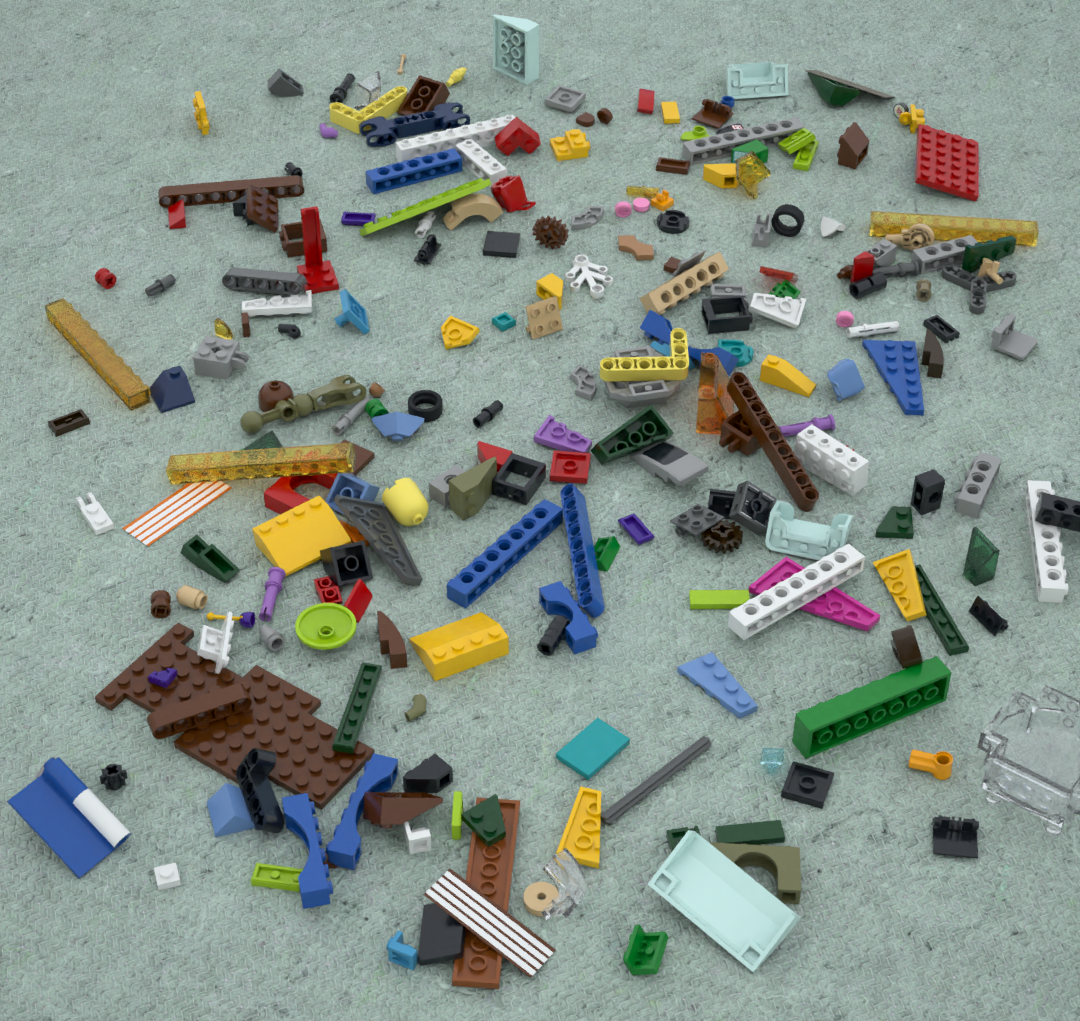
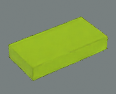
M454 791L452 840H460L461 814L463 813V793L461 791Z

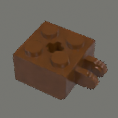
M739 410L726 418L721 424L719 445L721 447L729 445L727 449L730 453L739 450L746 456H749L761 447Z

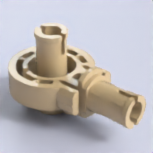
M918 223L912 225L909 229H902V234H886V240L893 244H901L903 249L913 251L926 246L928 243H930L928 246L933 245L935 235L929 226Z

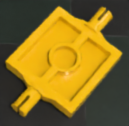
M201 91L194 92L195 98H192L193 107L195 108L194 117L195 121H197L198 130L201 129L202 135H208L210 125L207 119L206 107Z

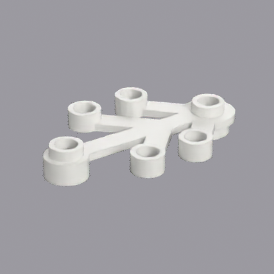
M577 255L573 260L574 267L565 274V280L571 283L570 290L575 293L580 291L581 284L586 279L590 286V295L595 300L602 298L604 287L596 284L594 279L603 281V285L606 287L613 285V278L607 276L608 268L590 263L586 255ZM579 270H581L582 273H581L580 276L575 280V275L577 274V272H578Z

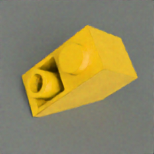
M736 163L704 164L703 180L720 188H737L738 171Z

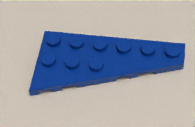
M863 340V348L867 349L868 356L875 362V367L884 382L890 386L889 390L891 393H894L897 397V403L904 414L923 416L924 404L916 342Z

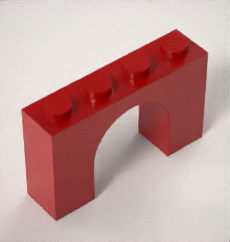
M312 451L284 476L280 477L270 488L265 490V507L281 515L310 500L293 491L295 488L303 484L315 483L331 489L338 471L348 472L347 468Z

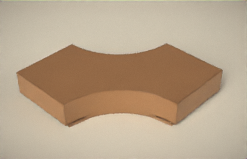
M635 235L618 236L620 251L631 253L635 256L636 260H653L652 245L639 242Z

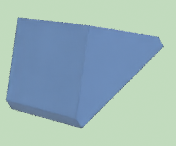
M225 783L207 801L215 837L256 828L239 787Z

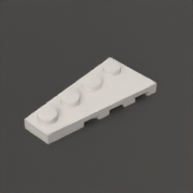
M308 290L305 291L306 294L290 295V297L285 298L278 295L273 296V298L267 301L265 298L243 301L242 313H247L249 317L256 315L272 316L273 314L311 313L312 292Z

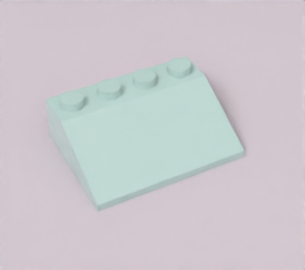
M493 15V69L526 85L539 78V24L529 19Z

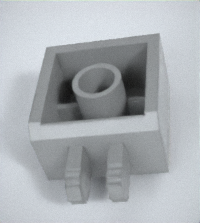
M205 336L193 357L195 374L227 379L233 368L244 369L245 362H248L250 356L247 352L240 351L239 341Z

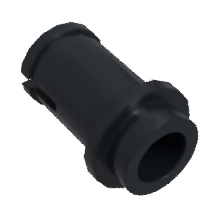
M292 162L285 164L284 169L291 176L297 175L302 177L301 168L296 167Z

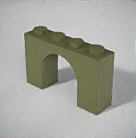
M722 842L710 843L740 868L758 866L769 871L776 881V897L784 904H799L801 895L800 847L729 844Z

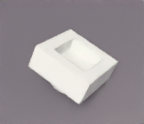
M176 863L154 867L158 891L181 885Z

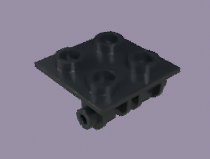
M941 815L932 819L933 854L978 859L977 830L979 829V821H975V818H964L962 821L961 817L957 821L955 816H952L950 820V817Z

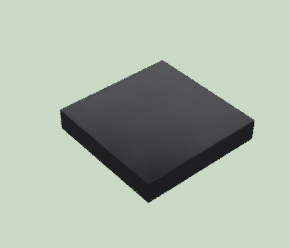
M487 231L483 255L516 258L520 233Z
M793 761L783 786L781 797L823 809L834 778V772Z

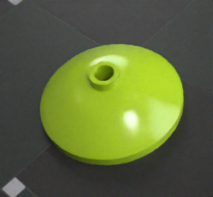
M320 603L310 606L300 613L295 622V631L298 639L306 646L319 650L338 648L351 640L356 632V619L354 614L342 605Z

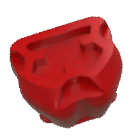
M519 175L503 177L490 188L500 207L510 213L515 210H529L536 204L534 201H527L524 185Z

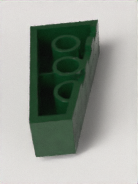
M651 404L599 441L591 449V452L603 465L640 451L655 443L666 441L674 432Z

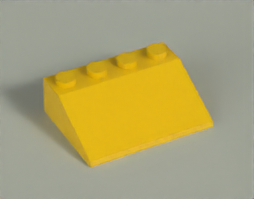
M320 496L252 528L256 546L275 567L282 568L286 576L321 559L320 550L352 543L330 506Z
M482 612L409 638L410 644L434 681L509 654L508 635L499 623Z

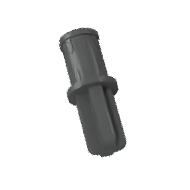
M169 274L163 279H157L154 284L145 288L146 295L150 297L158 292H164L166 288L176 283L175 277Z

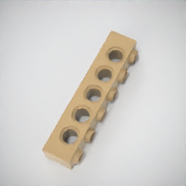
M719 251L639 299L647 314L649 310H652L661 315L666 312V307L670 309L678 304L676 301L680 300L681 302L689 298V293L693 295L701 290V286L707 287L712 284L714 278L718 280L724 277V272L729 270Z

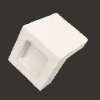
M408 821L403 823L409 854L431 850L429 829L426 830L425 827L411 830Z

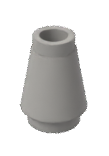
M263 625L259 629V634L268 650L278 651L284 646V636L268 625Z

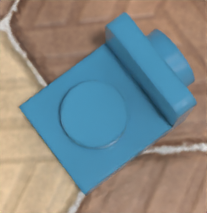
M398 930L396 935L389 939L386 946L389 961L414 970L418 964L417 950L410 945H404L403 932Z

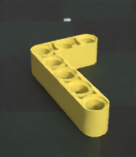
M397 86L360 111L339 102L331 103L329 105L330 121L352 132L361 134L359 132V125L362 122L380 116L387 119L397 112L407 96V88ZM367 125L363 128V130H370L371 126Z
M675 328L671 331L670 357H612L602 359L600 362V378L607 382L656 381L663 379L664 381L686 379L689 368L686 331L682 328Z

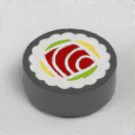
M903 102L896 104L893 108L894 115L899 118L901 113L909 112L908 106Z

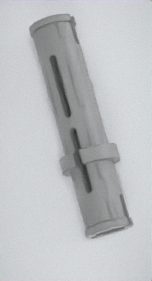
M365 397L357 402L346 414H342L338 422L332 426V432L339 436L347 427H351L353 421L365 410L366 403L370 399Z

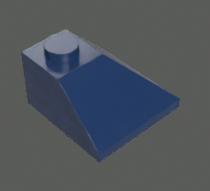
M181 366L163 370L148 389V393L161 413L195 403L187 375Z

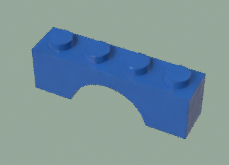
M561 581L539 588V603L547 615H560L570 621V624L566 627L565 642L574 655L595 648L598 632L589 623L587 615L582 613L578 602L573 600L569 589L565 588Z

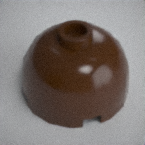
M274 380L265 383L258 393L259 408L263 412L275 409L276 404L281 400L288 401L289 398L293 400V390L283 381Z

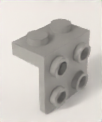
M1010 313L1005 319L1001 320L997 328L993 329L991 348L1023 360L1037 345L1038 340L1014 330L1016 315Z

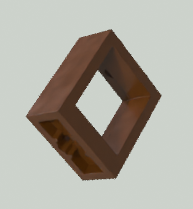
M320 219L321 246L323 253L327 252V238ZM302 222L282 224L279 238L280 242L282 241L283 251H286L288 257L304 255L303 240L289 242L290 239L303 238Z

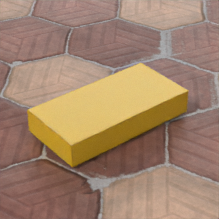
M661 102L664 124L680 123L677 102Z

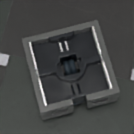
M749 481L740 483L737 486L729 518L757 535L765 533L768 528L770 512L777 498Z

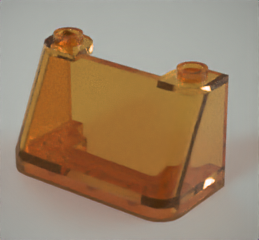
M701 353L696 433L721 435V424L726 418L734 414V402L726 389L730 377L719 357L714 353Z

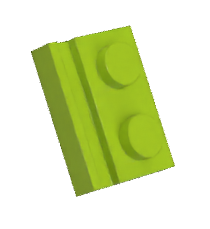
M802 128L780 141L778 146L790 155L814 141L816 137L811 131Z

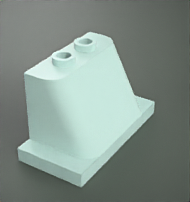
M760 62L727 65V96H731L734 99L788 95V64Z

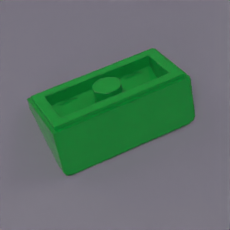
M615 536L599 538L597 540L594 551L598 570L608 571L620 549Z

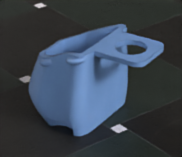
M843 359L831 370H828L827 377L838 401L853 396L865 388L853 360Z

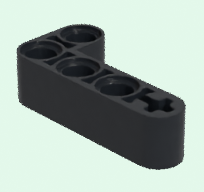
M252 748L238 766L236 779L256 829L280 833L284 826V817L267 777L276 764V754L272 751Z

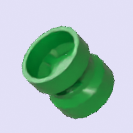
M372 399L365 406V411L371 419L389 414L379 399Z

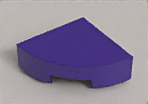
M166 668L164 671H155L148 676V680L151 683L167 688L178 675L177 669Z

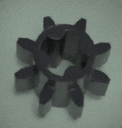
M110 764L105 769H101L100 782L105 784L106 790H118L126 785L127 771L122 770L121 765Z

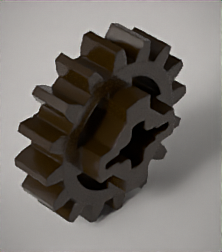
M728 519L718 522L701 533L703 546H709V551L715 549L716 553L722 551L723 554H726L727 550L732 553L734 548L739 549V545L742 544L743 531L740 530L741 526H735L734 521L728 523Z

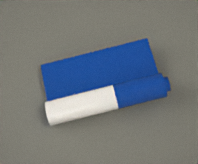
M52 757L43 765L45 769L42 775L14 795L7 803L80 879L129 838L131 832L60 757L56 759Z

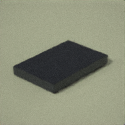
M435 903L426 904L423 907L417 958L420 966L463 958L466 927Z

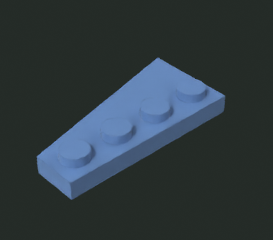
M713 652L678 666L677 673L681 676H687L695 686L699 685L708 696L718 699L723 707L739 719L757 711L758 705Z

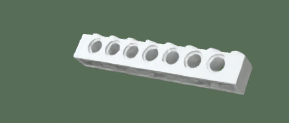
M506 115L505 117L463 125L441 132H433L424 136L403 139L396 142V158L399 162L449 150L455 148L456 144L472 139L481 148L496 144L494 137L515 117L514 115Z
M1028 480L1025 490V501L1038 602L1063 603L1064 595H1068V583H1065L1066 569H1063L1064 556H1061L1062 542H1059L1060 529H1057V526L1035 521L1036 505L1041 493L1055 495V490L1051 488V481Z
M850 544L838 548L830 555L824 556L816 563L808 565L802 571L793 574L788 579L779 582L776 586L763 591L755 598L749 599L741 606L732 609L729 612L728 627L743 640L749 638L862 572L865 556Z

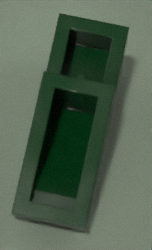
M197 534L183 545L180 552L199 569L225 583L240 571L213 544L209 546Z

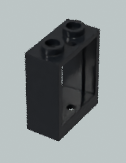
M743 295L702 299L701 313L708 334L749 330L750 323H752V313H749L748 302H745ZM739 312L740 316L715 318L714 314Z
M511 453L492 480V494L527 505L546 478V464ZM511 472L530 478L525 487L505 481Z

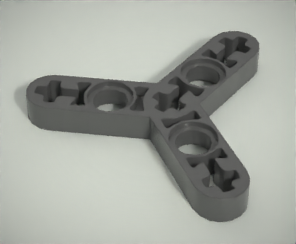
M950 264L944 265L941 273L942 278L970 291L969 311L976 315L984 313L986 292L1012 287L1015 285L1017 278L1014 272L1004 271L997 273L1003 279L1002 284L992 283L995 281L988 275L978 277Z

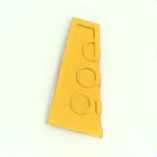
M910 549L874 561V566L907 622L925 616L924 602Z
M580 786L556 852L557 859L599 869L601 791Z

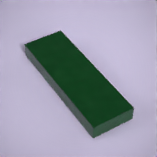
M781 820L716 826L715 829L718 843L760 845L785 842Z

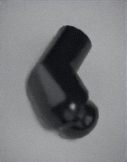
M295 324L278 325V332L288 333L292 338H298L301 334L300 329Z

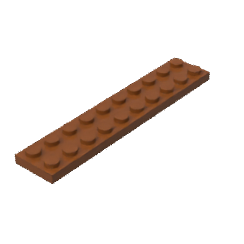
M477 797L476 805L486 800L487 798ZM498 799L506 837L487 847L472 831L466 881L508 912L520 800ZM467 928L463 958L455 959L452 986L499 989L503 956Z

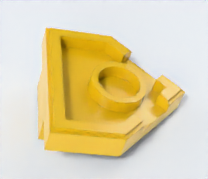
M451 315L440 327L446 350L470 344L480 332L478 327Z

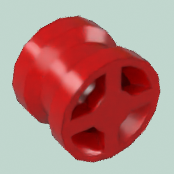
M101 268L95 274V281L105 289L112 288L117 281L116 276L110 273L107 268Z

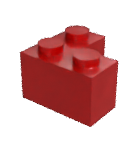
M515 117L494 137L496 147L507 156L518 146L531 154L541 145L539 134L518 117Z

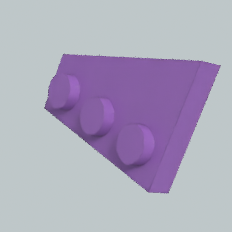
M550 414L534 435V442L561 451L588 453L592 447L591 440L577 431L567 429L566 424L556 422Z

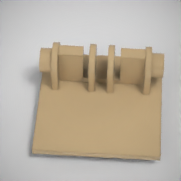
M557 296L525 306L529 322L528 326H526V332L531 333L532 340L563 329Z

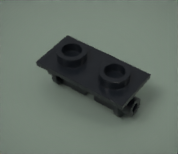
M428 235L427 241L424 242L418 251L414 261L424 264L431 263L441 246L440 243H437L436 235Z
M980 596L976 597L969 612L994 636L997 635L999 630L1005 631L1009 626L1007 620L996 613L988 605L987 601H984Z

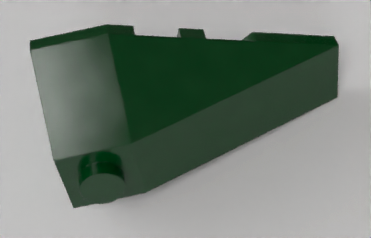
M808 72L820 96L828 102L827 105L843 106L861 93V90L855 87H847L843 83Z

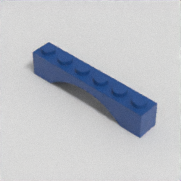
M649 310L640 329L645 331L644 335L650 339L658 338L657 342L661 345L664 343L670 345V334L673 330L671 322ZM688 346V356L691 361L698 360V365L705 369H708V367L712 368V372L719 377L725 375L729 378L739 358L720 347L697 349Z
M373 753L371 760L366 762L364 774L357 781V789L355 793H351L349 806L343 810L341 823L335 827L334 838L327 844L326 854H328L330 863L338 867L355 870L362 854L361 838L357 832V825L364 811L365 792H386L392 789L399 774L398 759Z
M308 793L282 797L286 828L295 833L304 842L309 851L308 861L298 876L303 909L330 904L329 895L333 894L331 880L327 881L326 879L330 875L328 864L323 865V862L326 861L325 850L319 847L323 844L321 833H316V830H319L317 816L313 817L316 814L314 801L309 802Z

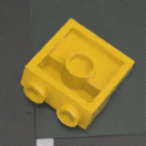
M580 129L565 131V137L549 139V144L557 161L588 157L590 143L586 141L585 132L582 133Z

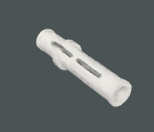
M898 321L870 325L865 323L861 324V326L847 327L846 334L848 338L860 336L865 338L874 334L898 332L899 323Z

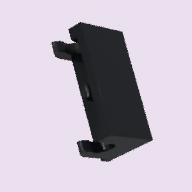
M710 489L708 509L725 517V519H731L729 514L736 492Z

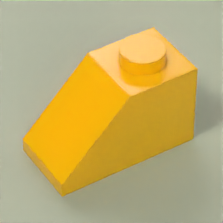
M553 273L537 280L536 295L543 300L557 296L559 310H561L563 280Z

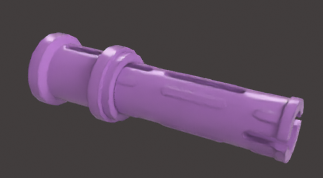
M829 414L827 417H814L811 421L779 426L778 428L783 436L787 437L797 435L810 425H814L820 430L830 429L832 431L835 430V421L833 415Z
M272 567L268 571L269 578L264 586L266 593L259 613V619L265 621L266 615V621H270L272 618L277 594L282 591L281 583L286 576L282 568Z

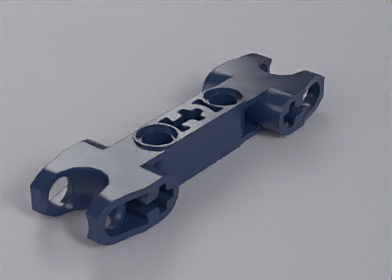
M457 102L436 105L433 111L401 116L390 120L383 116L366 120L359 125V132L366 136V144L368 146H387L395 143L397 138L424 134L440 129L445 131L463 125H470V117L463 113L462 104ZM459 107L457 112H452L453 108ZM466 118L463 124L458 123V120ZM367 125H370V126H371V129H370V130H367V131H364V130H363V128H364L365 126H367ZM372 137H377L375 142H370Z

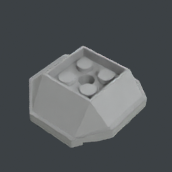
M650 346L614 351L611 358L666 356L655 352V349ZM663 379L656 381H604V384L611 399H616L625 408L664 403L672 393L680 389L681 382L680 380L664 381Z

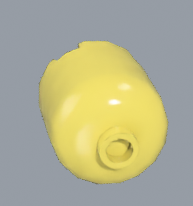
M411 478L396 480V485L390 489L387 487L383 492V503L399 524L406 527L420 524L428 514L429 505L427 500Z

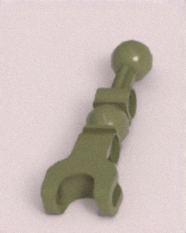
M351 375L339 376L331 380L327 385L316 388L311 392H306L307 394L296 395L293 400L289 398L288 401H279L273 410L261 414L255 411H248L241 417L240 425L246 433L256 434L261 431L263 424L280 418L285 421H292L295 417L299 418V416L311 414L313 410L316 412L318 409L323 410L336 405H349L359 402L366 397V388L362 384L356 383ZM360 389L358 395L354 396L352 394L353 391Z

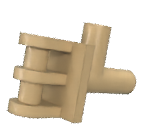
M983 258L980 271H978V277L988 275L997 284H1002L1003 279L997 274L1000 262H992L988 258Z

